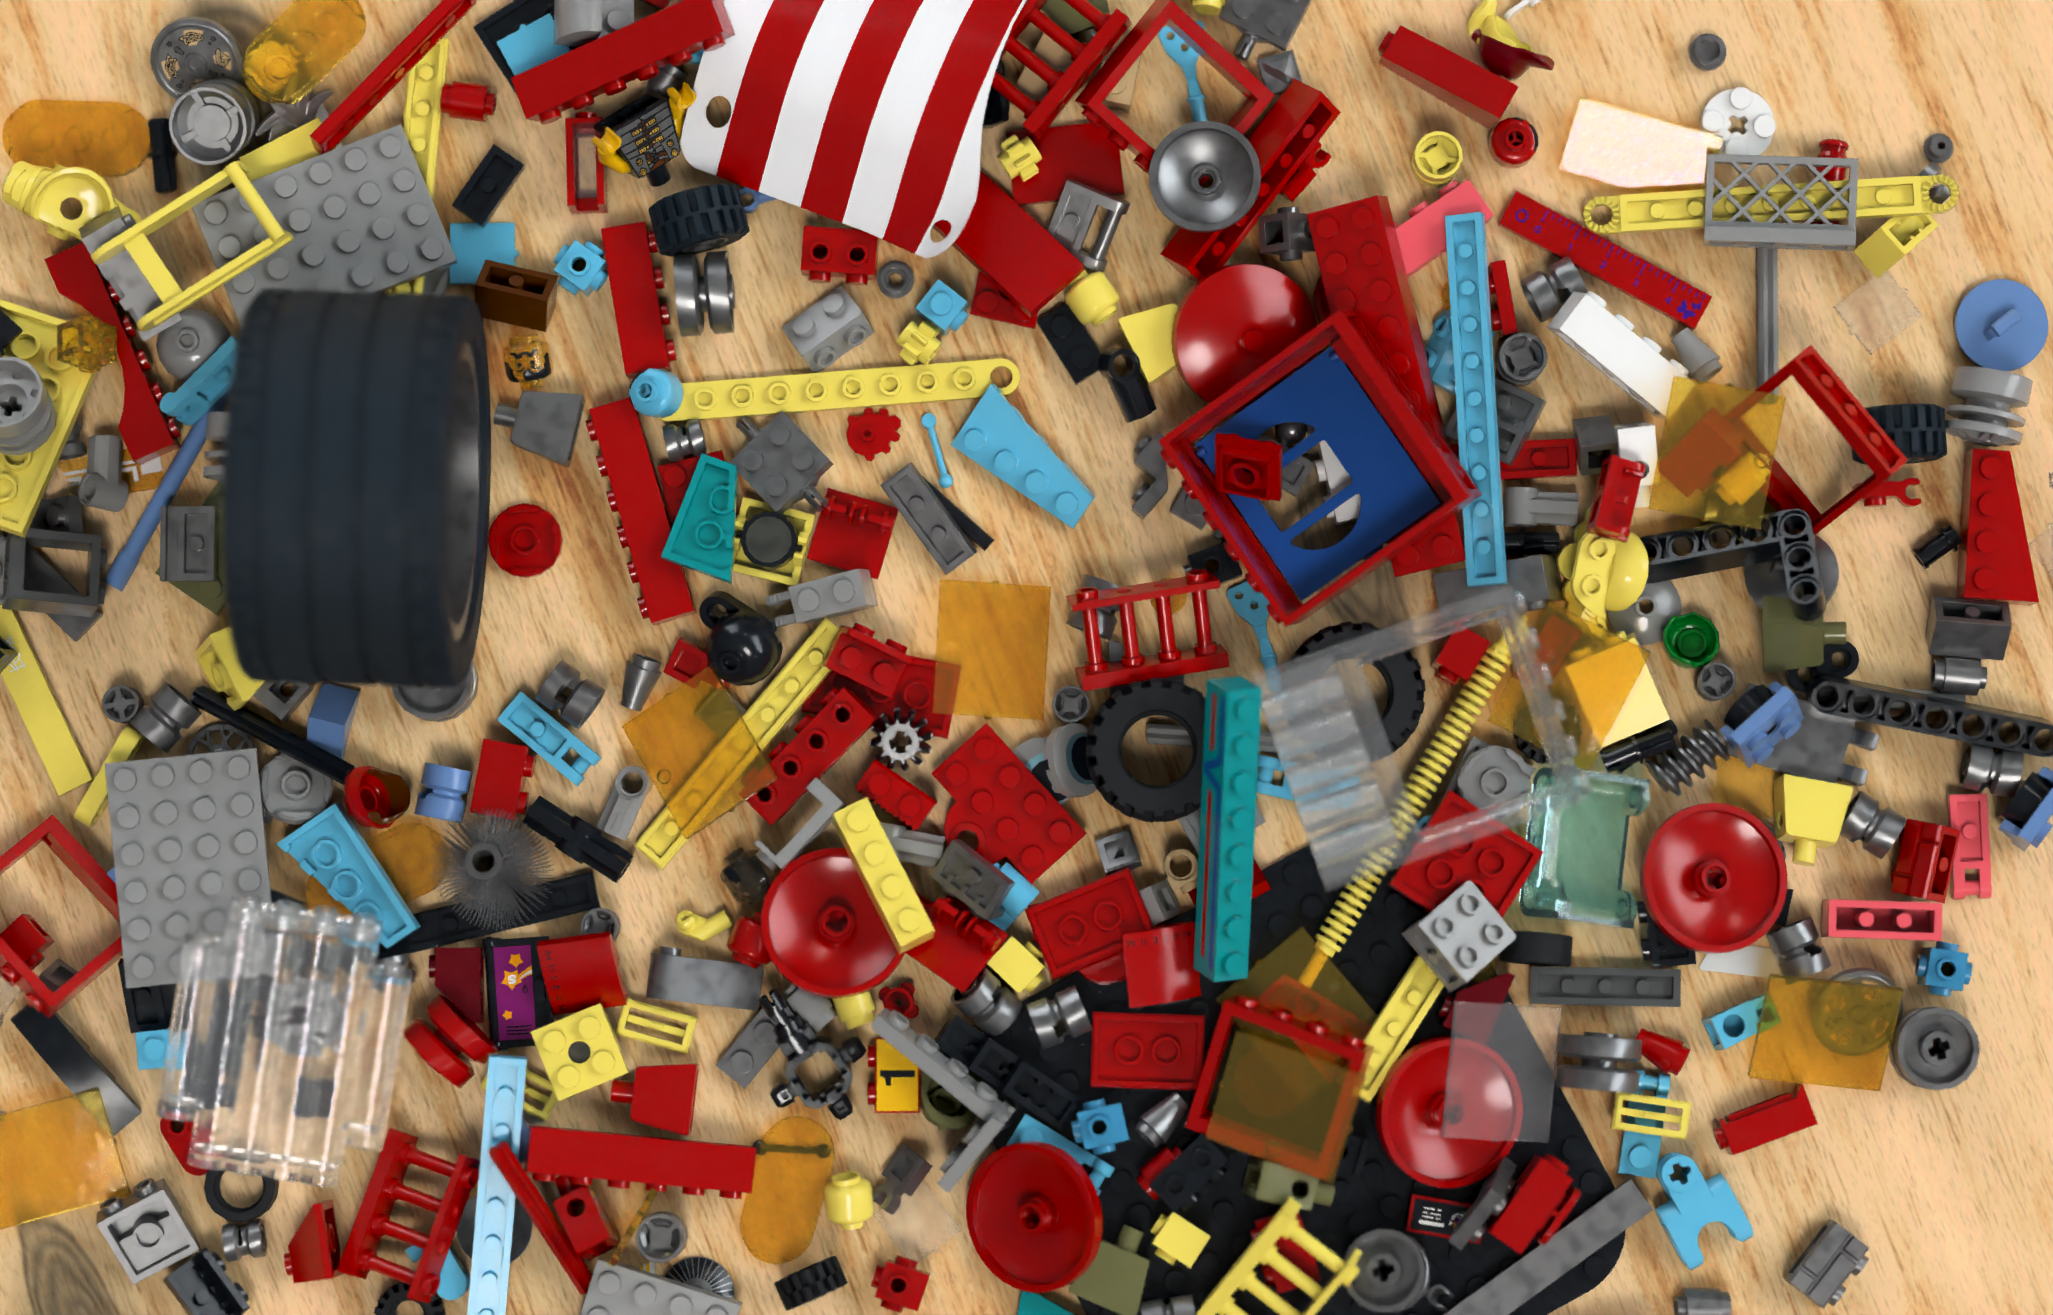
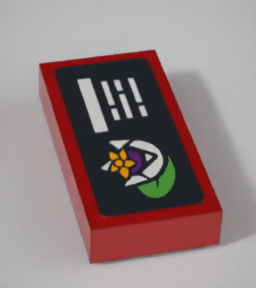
M1411 1193L1405 1231L1450 1239L1455 1225L1472 1204ZM1481 1237L1475 1242L1476 1244L1481 1243Z

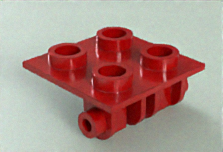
M828 488L824 497L828 500V505L825 507L821 504L823 510L820 512L807 559L847 571L858 568L867 569L870 572L871 578L878 580L899 510L896 507Z
M947 895L944 899L939 897L932 906V909L936 911L930 921L935 930L933 938L905 953L964 994L1009 934L990 921L981 920L973 916L968 911L967 905L957 898Z

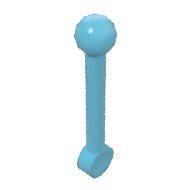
M927 413L922 417L921 423L928 430L940 473L938 482L942 488H949L953 484V478L947 474L934 428L936 418L933 414Z

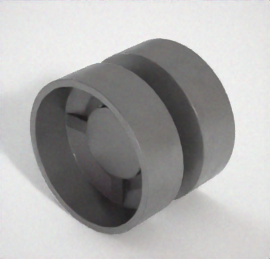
M227 78L205 80L183 94L174 104L169 117V131L176 148L193 162L203 165L224 163L247 147L254 139V131L260 122L258 105L248 89L234 80Z

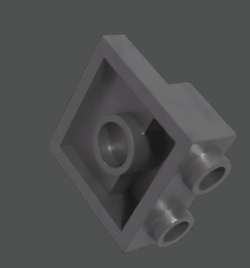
M153 1178L141 1181L133 1188L134 1193L122 1200L118 1195L104 1201L100 1205L101 1211L97 1212L96 1225L133 1285L200 1250V1243L183 1217L182 1208L164 1178L156 1182Z

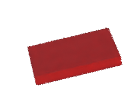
M1091 123L1048 127L1039 139L1035 138L1027 130L1006 132V138L1015 134L1019 141L1028 136L1042 156V160L1035 164L1039 169L1037 174L1025 182L1020 175L1011 180L1013 201L1019 206L1059 202L1066 181L1069 178L1111 196L1124 195L1120 149L1108 140L1107 136L1110 132L1101 124L1099 127H1095Z
M1129 867L1025 909L1053 980L1123 952L1121 932L1154 928Z
M1092 1012L1090 1087L1197 1090L1204 1067L1205 1015Z

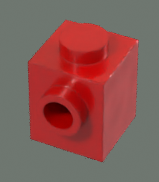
M21 914L0 934V937L31 970L35 969L45 959L42 953L55 942L30 914Z

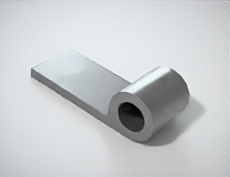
M659 946V953H651L646 998L759 1011V1003L757 1001L761 996L764 966H759L758 969H755L746 964L681 956L682 949Z

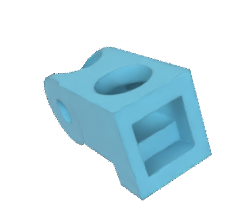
M1764 993L1744 1003L1736 1004L1717 1014L1706 1017L1701 1021L1715 1051L1724 1050L1778 1023L1781 1019L1769 993Z
M412 1245L405 1251L412 1263L421 1259L424 1249ZM452 1245L439 1276L440 1285L436 1292L441 1298L446 1300L460 1298L470 1287L469 1274Z

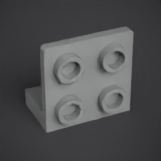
M1470 880L1464 882L1426 917L1412 924L1402 933L1404 938L1449 992L1466 984L1516 939V934Z

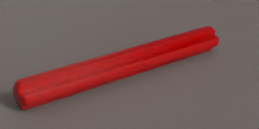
M501 1141L489 1149V1154L578 1292L582 1295L587 1294L592 1279V1273L587 1265L576 1254L570 1239L507 1142Z

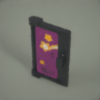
M549 936L515 939L487 937L482 939L485 953L489 1032L491 1041L498 1049L497 1052L508 1050V1048L536 1046L531 1031L554 1022V1013L543 981L537 950V941L549 940Z

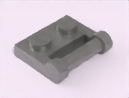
M1069 178L1066 181L1047 232L1074 255L1084 267L1103 273L1108 263L1105 259L1121 216L1122 214H1127L1130 203L1122 198L1111 196ZM1101 206L1108 209V212L1090 254L1082 251V247L1097 208Z

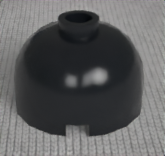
M741 609L738 612L723 615L709 632L705 646L707 661L714 674L724 682L736 686L753 685L768 677L780 662L783 649L782 642L778 643V638L774 633L777 629L762 614L748 609Z

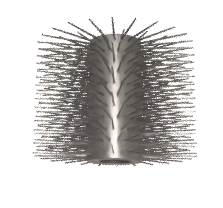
M487 810L486 826L484 817L483 824L481 819L483 833L481 827L479 830L478 825L476 830L474 826L471 829L465 818H462L466 828L457 821L471 844L451 825L470 849L451 833L449 834L464 848L441 835L451 844L452 847L447 849L449 850L447 852L450 853L447 854L453 856L446 857L442 855L438 857H444L445 859L428 861L450 863L432 864L452 866L444 867L451 869L439 871L438 873L458 871L442 874V876H450L445 879H452L440 883L441 885L453 882L448 886H444V888L452 887L441 895L450 890L452 891L442 900L455 893L446 903L456 897L452 903L457 900L458 902L452 910L461 902L462 904L458 910L465 904L462 912L467 907L468 910L462 919L465 918L472 908L467 920L470 919L472 912L476 908L471 922L479 911L477 920H479L480 916L481 925L482 920L484 921L486 907V919H488L491 908L489 923L491 924L493 909L497 932L495 909L498 928L499 915H501V929L502 917L505 915V920L508 917L509 922L508 913L510 915L512 910L515 915L519 910L522 915L524 914L527 917L514 896L534 914L513 890L518 892L532 905L534 904L520 891L543 904L532 893L540 889L534 887L537 886L534 884L545 883L539 882L542 879L555 878H537L538 876L552 875H532L535 873H549L543 871H552L540 869L548 868L547 866H536L545 865L544 863H535L542 862L541 860L545 861L548 857L533 861L538 859V857L542 858L541 856H545L548 852L530 858L544 851L543 849L531 854L535 850H539L538 848L531 849L539 844L542 839L528 847L539 836L529 842L536 833L526 839L533 830H530L528 834L522 837L526 830L520 834L522 828L517 831L519 825L514 830L513 825L508 832L512 820L509 821L505 829L508 818L501 830L505 814L503 815L502 822L500 820V828L497 834L501 813L499 818L497 817V824L495 821L496 814L494 813V822L492 818L491 830V816L489 817L488 828ZM492 916L493 929H494V918H493V916Z

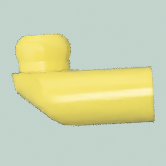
M683 910L678 913L675 920L677 930L682 935L701 942L707 941L733 926L725 910L708 919L693 914L692 911Z

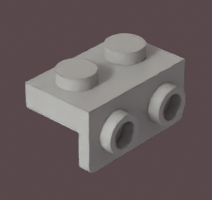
M842 285L781 328L813 373H819L824 368L829 367L835 360L855 346L860 345L874 333L863 312Z

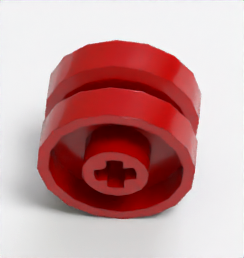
M438 994L425 1007L429 1019L437 1029L424 1019L415 1018L402 1031V1034L430 1067L453 1085L462 1088L475 1075L473 1066L463 1053L473 1061L485 1064L489 1060V1054H495L498 1049L491 1039L475 1023H472L449 999L442 994Z

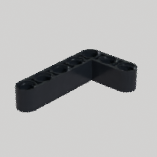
M1801 509L1782 510L1640 538L1647 550L1648 557L1655 558L1649 562L1646 583L1662 582L1782 559L1787 591L1794 614L1801 620L1813 621L1821 617L1826 610V598L1816 538L1809 515ZM1796 529L1804 530L1800 534L1790 535ZM1759 536L1766 537L1764 540L1760 542L1752 541ZM1722 543L1729 544L1727 547L1722 549L1715 548ZM1685 550L1692 551L1691 553L1685 556L1678 555ZM1800 562H1808V563H1809V564H1807L1806 566H1804V567H1802V568H1796V567H1794L1795 565H1797V564L1800 563ZM1805 595H1814V597L1810 600H1799L1801 597Z

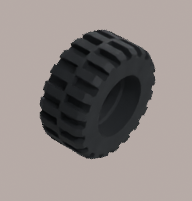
M1343 622L1339 625L1328 626L1319 630V632L1309 637L1294 653L1283 675L1284 679L1281 689L1282 711L1284 718L1287 719L1290 726L1289 730L1295 739L1297 738L1311 754L1314 753L1324 761L1343 764V766L1366 765L1392 754L1407 742V739L1414 733L1424 710L1425 680L1421 677V667L1417 658H1413L1409 651L1410 648L1404 641L1400 642L1393 636L1394 633L1385 628L1382 630L1374 627V624ZM1358 659L1368 662L1379 670L1387 685L1388 700L1385 710L1377 721L1361 729H1346L1332 723L1324 715L1318 702V686L1323 674L1333 664L1342 660Z
M1151 678L1150 680H1139L1130 683L1121 690H1117L1101 705L1088 731L1086 761L1094 786L1109 805L1130 818L1152 823L1175 821L1192 814L1201 807L1206 699L1201 692L1184 685L1180 681ZM1161 715L1176 720L1186 729L1192 742L1193 755L1189 768L1181 778L1168 785L1151 786L1138 781L1129 773L1123 762L1122 743L1125 734L1134 723L1148 716Z

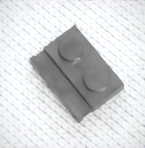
M161 506L160 581L216 582L217 507Z

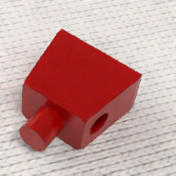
M699 1064L636 1067L634 1082L613 1079L611 1102L632 1104L630 1120L689 1136L692 1133Z

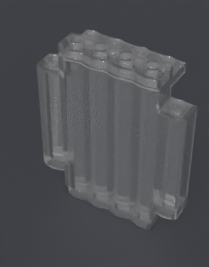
M240 894L239 897H231L224 939H218L216 934L207 931H196L194 935H186L156 1116L177 1121H194L187 1161L188 1165L203 1169L226 1170L242 1175L264 1176L280 1181L302 1182L318 1187L338 1188L345 1145L362 1150L383 1151L413 970L406 969V965L402 963L388 961L384 962L383 965L376 964L383 921L375 920L376 917L365 912H355L353 916L338 914L337 909L328 906H317L313 910L301 908L299 903L291 900H278L276 904L264 902L257 895Z

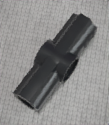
M542 796L536 799L522 821L524 824L526 823L527 827L555 843L554 847L581 864L583 862L615 883L624 875L634 858L630 852L603 837L600 830L576 815L572 817Z

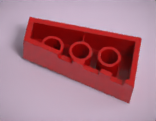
M1973 448L1964 453L1960 539L1962 543L1959 544L1956 598L2008 602L2013 605L2028 606L2039 603L2011 453L2004 450Z

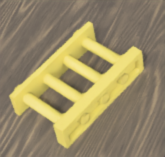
M1290 1196L1204 1299L1196 1315H1216V1313L1218 1315H1249L1234 1303L1236 1299L1231 1295L1237 1288L1242 1291L1247 1289L1279 1315H1315L1341 1283L1347 1287L1357 1276L1360 1268L1356 1264L1362 1251L1356 1248L1346 1261L1342 1260L1299 1226L1300 1221L1295 1217L1302 1205ZM1280 1236L1286 1240L1291 1238L1335 1273L1324 1287L1277 1252L1278 1247L1274 1244ZM1259 1262L1264 1266L1268 1263L1313 1298L1302 1313L1255 1277L1257 1273L1253 1269Z

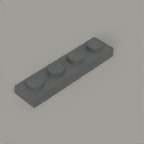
M1530 966L1529 1004L1681 1007V969Z

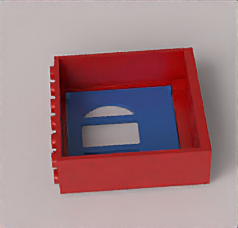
M1340 309L1158 440L1163 447L1160 454L1171 469H1178L1184 478L1181 484L1186 493L1193 500L1198 498L1205 508L1202 515L1208 525L1214 531L1219 529L1226 539L1223 545L1227 553L1235 562L1239 560L1248 571L1245 574V578L1255 592L1261 591L1269 602L1266 605L1269 614L1278 624L1283 622L1286 627L1299 624L1482 495L1354 310ZM1332 343L1330 348L1325 350L1323 353L1318 355L1305 366H1303L1298 371L1293 373L1291 376L1286 378L1280 384H1278L1273 389L1268 391L1266 394L1261 396L1259 399L1254 401L1252 404H1250L1248 407H1246L1241 412L1236 414L1234 417L1229 419L1227 422H1225L1223 425H1221L1216 430L1211 432L1209 435L1204 437L1198 443H1196L1195 445L1192 444L1195 440H1197L1202 435L1207 433L1213 427L1218 425L1220 422L1225 420L1238 409H1240L1245 404L1250 402L1252 399L1257 397L1263 391H1265L1270 386L1275 384L1277 381L1282 379L1288 373L1293 371L1295 368H1297L1302 363L1307 361L1309 358L1314 356L1320 350H1322L1327 345ZM1299 422L1314 427L1315 431L1282 455V469L1324 440L1351 477L1352 483L1291 527L1281 531L1260 499L1220 492L1219 489H1215V436L1217 433H1233L1242 438L1257 440L1266 430L1278 424ZM1356 494L1361 495V510L1358 520L1352 531L1342 541L1331 547L1319 550L1305 549L1292 544L1294 538ZM1442 502L1444 503V505L1441 508L1433 512L1431 515L1426 517L1424 520L1416 524L1414 527L1409 529L1407 532H1405L1404 534H1402L1397 539H1395L1383 548V544L1385 542H1387L1392 537L1400 533L1402 530L1407 528L1409 525L1417 521L1419 518L1424 516L1426 513L1434 509ZM1361 559L1365 560L1363 563L1355 567L1353 570H1351L1346 575H1344L1336 582L1331 584L1329 587H1327L1319 594L1311 598L1309 601L1302 604L1301 601L1305 600L1307 597H1309L1314 592H1316L1324 585L1329 583L1331 580H1333L1341 573L1349 569L1358 561H1360Z

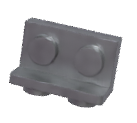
M960 839L951 841L931 875L934 880L940 883L939 887L945 894L953 898H959L968 905V911L981 920H990L1003 916L1006 910L1001 905L1015 884L1012 879Z

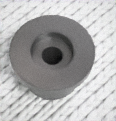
M1940 133L1928 137L1923 146L1926 158L1935 163L1947 161L1952 156L1954 149L1951 139Z

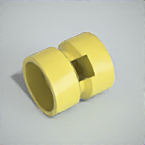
M1433 131L1424 135L1417 143L1411 158V170L1415 178L1421 184L1429 187H1441L1449 183L1455 177L1462 162V148L1459 141L1451 134L1443 131Z

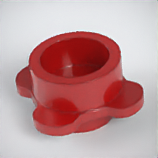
M904 982L900 987L892 989L886 986L879 991L878 997L883 1001L884 1008L886 1007L890 1011L896 1010L910 1019L915 1018L919 1013V1007L914 1003L913 999L915 988L911 983ZM897 999L902 1000L901 1006H896L895 1001Z

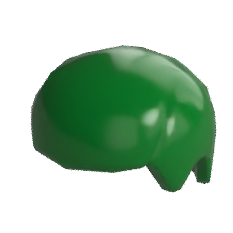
M1695 612L1672 616L1663 630V649L1669 660L1678 667L1695 669L1705 666L1714 659L1720 647L1719 632L1712 621Z

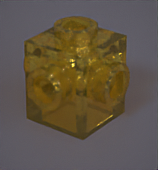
M84 315L57 325V360L78 367L79 371L84 373L101 371L102 367L117 362L116 327L101 322V319L98 317Z

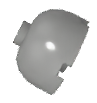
M198 309L181 311L182 320L158 333L156 347L159 360L168 373L182 382H186L231 337L229 330L222 321L208 311Z

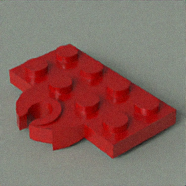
M987 723L931 773L956 800L947 813L944 825L948 846L952 840L958 838L962 831H973L978 837V846L974 851L991 864L1007 857L1031 884L1087 834Z

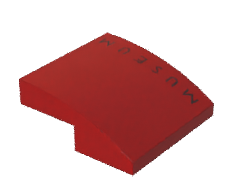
M1194 921L1156 925V928L1121 932L1129 1008L1157 1005L1201 996L1199 972L1193 968Z
M610 931L537 941L541 971L554 1015L582 1011L599 1003H602L603 1008L627 1005L628 994L619 971L620 957Z

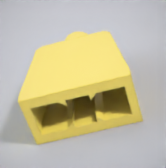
M1176 303L1118 319L1117 325L1129 349L1139 358L1140 371L1147 387L1154 385L1177 368L1171 343L1173 322L1178 310Z
M1783 774L1775 779L1773 784L1775 837L1779 841L1794 843L1792 863L1802 866H1814L1817 848L1827 849L1835 845L1839 838L1853 787Z

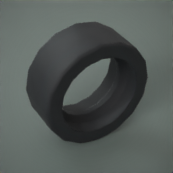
M1513 931L1516 934V939L1500 952V961L1568 967L1571 966L1573 937L1552 933Z
M248 1150L226 1153L218 1158L206 1173L204 1183L206 1200L213 1211L222 1218L235 1222L256 1219L266 1213L277 1199L279 1189L277 1171L269 1159L258 1152ZM240 1163L251 1165L257 1169L262 1176L264 1184L259 1200L246 1208H237L228 1204L220 1191V1181L224 1172L231 1166Z

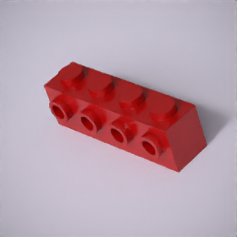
M836 687L833 688L820 701L824 708L814 718L808 714L794 728L797 736L789 744L784 740L780 742L768 755L772 761L763 770L756 767L742 781L746 788L739 795L771 826L776 824L808 792L806 787L816 777L820 780L880 718L849 687H844L841 691Z

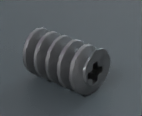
M1707 719L1704 720L1706 730L1697 725L1692 728L1694 739L1684 734L1680 737L1682 748L1675 744L1674 748L1668 749L1670 757L1660 752L1656 754L1658 765L1650 760L1645 762L1649 773L1663 791L1667 792L1670 790L1677 796H1680L1681 791L1678 783L1683 782L1691 788L1694 786L1691 778L1692 773H1695L1702 779L1706 777L1703 765L1706 764L1716 770L1718 768L1715 760L1717 755L1725 761L1730 760L1725 742Z

